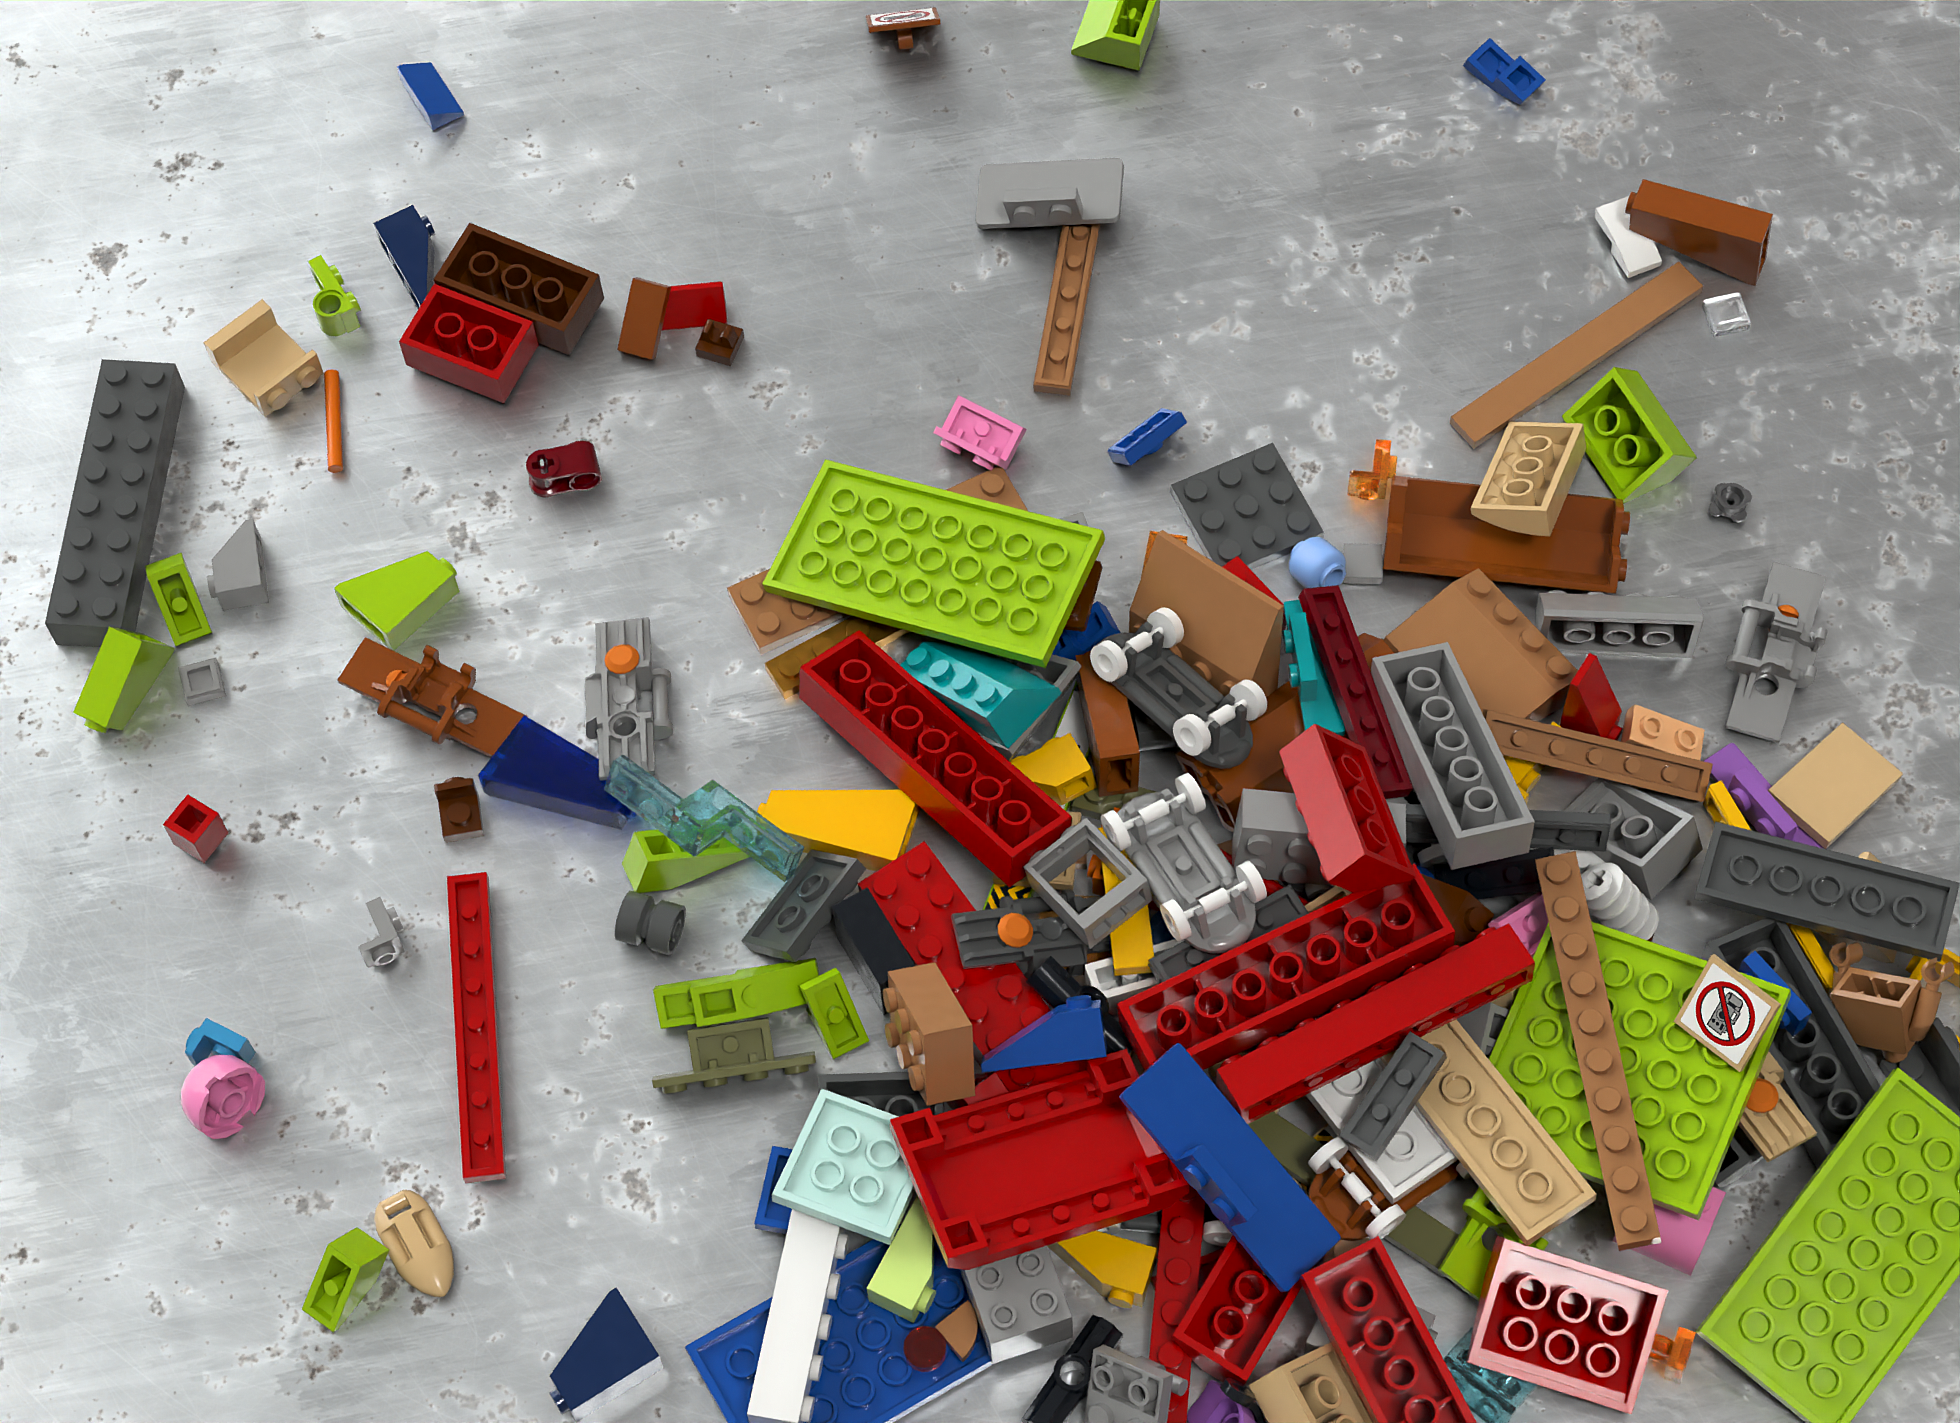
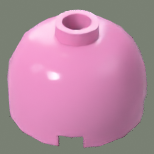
M213 1055L198 1063L187 1075L181 1089L182 1109L191 1124L212 1139L227 1138L244 1127L237 1124V1122L249 1110L255 1116L260 1109L265 1095V1080L252 1065L233 1055Z

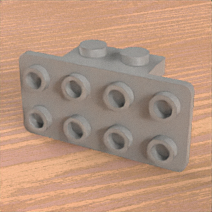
M1120 158L986 164L980 169L975 215L976 224L980 229L1115 223L1120 219L1124 175L1123 161Z

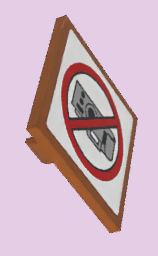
M936 7L866 15L869 33L897 30L899 50L913 48L911 28L941 24Z

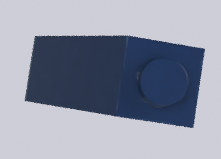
M617 1287L609 1291L550 1375L555 1387L549 1393L562 1415L569 1411L575 1422L580 1421L664 1368L659 1354Z

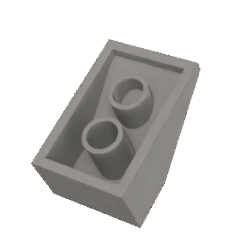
M1598 777L1564 810V812L1610 814L1611 827L1606 852H1592L1606 863L1618 865L1632 883L1638 887L1640 892L1650 900L1703 850L1693 815L1624 783Z

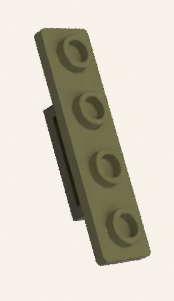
M768 1017L689 1029L687 1034L693 1070L653 1076L652 1084L653 1088L662 1087L663 1094L685 1091L687 1090V1083L703 1081L704 1087H714L728 1084L727 1077L744 1075V1081L764 1079L769 1077V1070L784 1068L785 1075L798 1074L809 1071L808 1064L816 1063L815 1051L774 1057Z

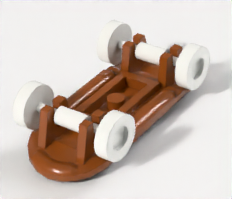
M1336 1137L1321 1147L1308 1162V1165L1316 1173L1309 1188L1308 1197L1340 1234V1240L1357 1241L1369 1237L1373 1239L1377 1236L1382 1239L1404 1220L1406 1212L1461 1175L1464 1179H1468L1471 1175L1461 1162L1457 1160L1403 1198L1391 1204L1348 1150L1349 1146L1341 1137Z

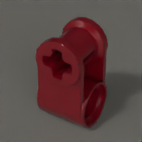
M575 441L564 446L537 450L529 455L526 461L529 487L535 495L540 497H551L577 490L592 489L602 481L595 447L589 441ZM541 459L544 461V466L540 465ZM545 481L549 482L548 488L545 487Z

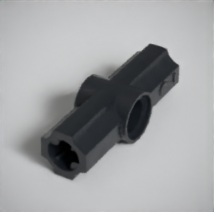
M1052 956L1026 981L1053 1009L1059 1005L1066 1004V999L1074 996L1089 995L1091 996V1001L1101 1000L1107 1054L1127 1049L1128 1053L1133 1050L1119 1022L1108 1012L1109 1002L1105 995L1093 986H1081Z
M1092 1315L1067 1353L1056 1361L1054 1372L1022 1417V1422L1066 1423L1079 1402L1088 1395L1093 1349L1103 1344L1116 1349L1123 1339V1333L1103 1317ZM1076 1370L1084 1376V1380L1077 1385H1068L1061 1377L1065 1372Z

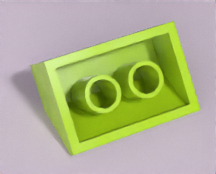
M1613 367L1562 415L1566 423L1583 424L1586 441L1585 452L1616 498L1623 500V504L1670 483L1697 459L1639 372L1635 370Z

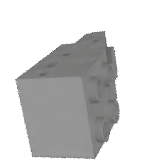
M1047 1246L970 1270L959 1269L970 1302L976 1313L977 1322L992 1364L1073 1337L1072 1314Z

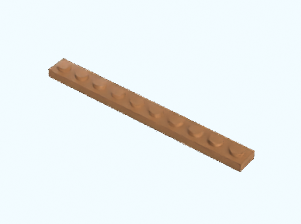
M1576 851L1535 859L1618 1249L1622 1251L1662 1243Z

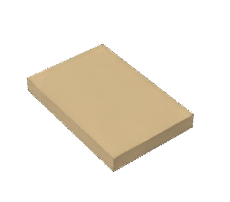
M1842 722L1778 780L1768 792L1802 830L1826 849L1901 779L1903 773Z

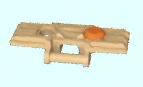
M1769 1051L1738 1124L1767 1162L1808 1141L1817 1134L1780 1085L1784 1078V1070Z

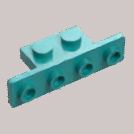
M1299 600L1284 602V614L1287 630L1282 631L1285 654L1291 653L1293 663L1288 664L1291 688L1297 687L1304 730H1307L1313 724H1317L1340 736H1344L1346 728L1310 632L1306 613L1303 612Z

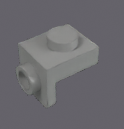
M381 897L367 902L366 906L380 937L358 947L367 967L386 965L395 960L397 955L405 952L396 933L403 929V926L395 908L392 907L386 910Z

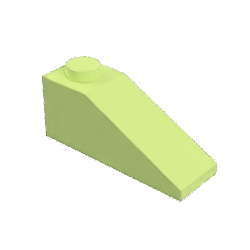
M918 1195L867 1286L870 1302L912 1323L915 1322L919 1312L927 1313L936 1295V1290L932 1289L934 1282V1234Z

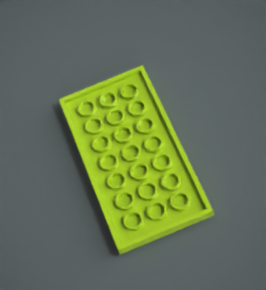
M825 459L762 585L765 591L771 594L1046 668L1105 541V535L1103 530Z
M1900 1068L1893 1069L1695 1331L1804 1422L1850 1423L1960 1275V1117Z

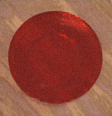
M928 1326L915 1328L907 1335L904 1341L905 1359L917 1371H933L940 1367L946 1358L945 1339L935 1328Z

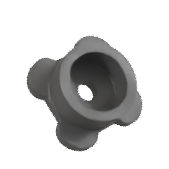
M1736 483L1718 484L1714 489L1715 501L1709 506L1710 513L1716 517L1721 515L1730 517L1734 522L1744 521L1747 516L1745 511L1746 504L1750 503L1752 499L1751 493ZM1727 501H1732L1734 504L1729 505Z

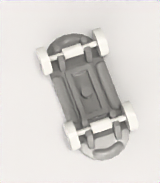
M1185 773L1175 779L1178 796L1172 794L1169 788L1161 792L1146 793L1124 804L1117 813L1111 810L1101 815L1102 827L1108 840L1120 852L1124 850L1133 865L1148 880L1150 890L1160 904L1164 922L1178 942L1185 940L1197 950L1207 953H1226L1246 942L1253 932L1256 922L1255 903L1267 898L1265 884L1258 870L1250 861L1236 866L1235 872L1199 820L1196 813L1204 810L1206 803L1197 782L1189 773Z

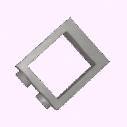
M1085 818L1078 825L1067 828L1060 836V839L1047 849L1036 852L1029 862L1023 866L1030 887L1090 949L1153 900L1148 880L1088 818ZM1092 850L1122 882L1079 915L1049 882Z

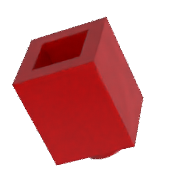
M188 794L163 824L175 846L203 863L208 860L228 835V831L219 813Z

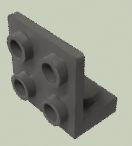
M1937 1017L1925 1038L1919 1041L1918 1044L1913 1045L1904 1060L1890 1063L1884 1059L1879 1067L1886 1078L1893 1069L1900 1068L1960 1117L1959 1042L1953 1030L1948 1026L1944 1027L1941 1020Z

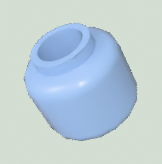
M1311 537L1297 543L1292 549L1289 560V572L1305 588L1341 585L1346 575V559L1342 552L1321 537Z

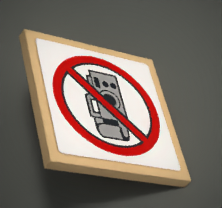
M1713 954L1674 1022L1738 1072H1741L1781 1004L1717 955Z

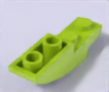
M816 958L798 960L797 962L791 961L737 970L735 974L655 986L653 993L660 1028L696 1023L697 1027L755 1017L807 1004L799 985L819 976Z

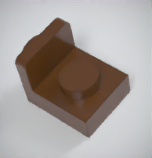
M452 777L445 780L444 783L435 784L434 790L438 800L442 835L445 843L483 837L484 830L479 795L473 778Z

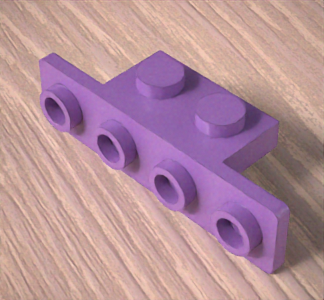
M1734 743L1728 744L1704 760L1713 764L1710 777L1715 783L1722 780L1738 809L1755 827L1757 832L1823 848L1794 822L1768 792L1772 786Z

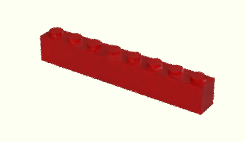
M1509 923L1498 929L1495 927L1487 928L1479 933L1474 941L1462 947L1459 945L1451 946L1443 951L1438 959L1426 965L1423 963L1415 964L1407 969L1402 977L1390 983L1387 981L1377 983L1367 991L1366 995L1354 1001L1350 999L1341 1001L1331 1009L1330 1013L1318 1019H1305L1292 1032L1280 1038L1278 1036L1269 1037L1261 1042L1256 1050L1244 1056L1237 1054L1229 1057L1220 1065V1068L1216 1069V1087L1246 1123L1249 1124L1398 1049L1410 1031L1422 1037L1531 982L1535 961Z

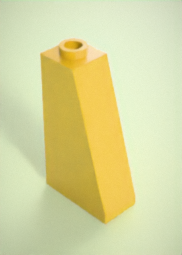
M771 790L767 803H760L758 807L755 825L759 826L761 841L804 853H809L813 849L857 858L866 869L878 871L906 853L921 807L902 790Z

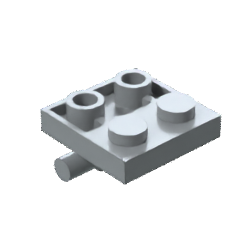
M1103 1344L1093 1349L1084 1423H1167L1171 1392L1179 1396L1184 1395L1188 1388V1381L1166 1371L1165 1366L1143 1356L1134 1358Z

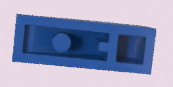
M1089 995L1067 998L1066 1004L1057 1006L983 1055L981 1062L982 1073L1107 1057V1042L1101 1000L1091 1001V996Z

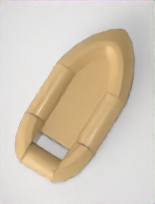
M402 1190L379 1202L374 1216L376 1231L383 1245L389 1249L388 1255L399 1275L409 1285L422 1293L434 1297H444L452 1283L454 1259L451 1245L429 1204L419 1194L411 1190ZM409 1205L411 1206L410 1209L398 1214L397 1216L389 1220L388 1216L400 1211L401 1209Z

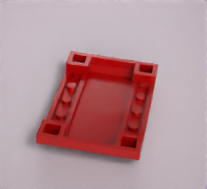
M1127 1049L1107 1054V1057L1088 1060L1087 1070L934 1116L931 1109L927 1108L890 1119L891 1133L948 1268L970 1270L1169 1208L1189 1193L1190 1185L1184 1179L1182 1173L1119 1098L1120 1094L1139 1077Z

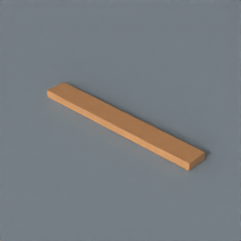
M1678 261L1452 415L1450 425L1475 449L1506 428L1509 421H1516L1700 295L1703 285Z

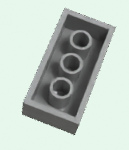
M1243 788L1232 836V867L1235 872L1236 866L1250 861L1256 867L1262 879L1286 881L1292 884L1309 883L1335 887L1329 884L1320 872L1321 862L1316 849L1308 840L1307 834L1309 830L1304 817L1296 808L1295 801L1297 798L1295 793ZM1387 802L1405 847L1406 804Z

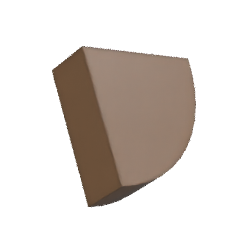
M968 1300L935 1326L936 1332L962 1362L973 1351L978 1333L976 1313Z

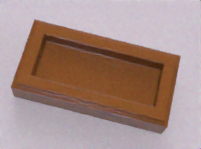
M638 277L632 278L617 348L618 351L651 360L656 358L671 286Z

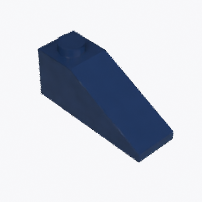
M411 205L373 224L381 247L415 306L419 309L434 284V248L430 237L434 236L435 232L426 215L420 217L414 205Z

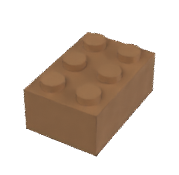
M936 963L888 971L889 988L883 989L885 1008L890 1013V1023L885 1024V1035L889 1047H895L897 1050V1058L901 1069L908 1070L913 1091L919 1090L927 1106L975 1096L972 1024Z

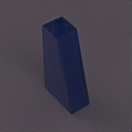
M525 715L478 774L483 792L489 796L622 830L628 820L633 821L639 815L644 804L639 782L632 778L600 781L598 758Z

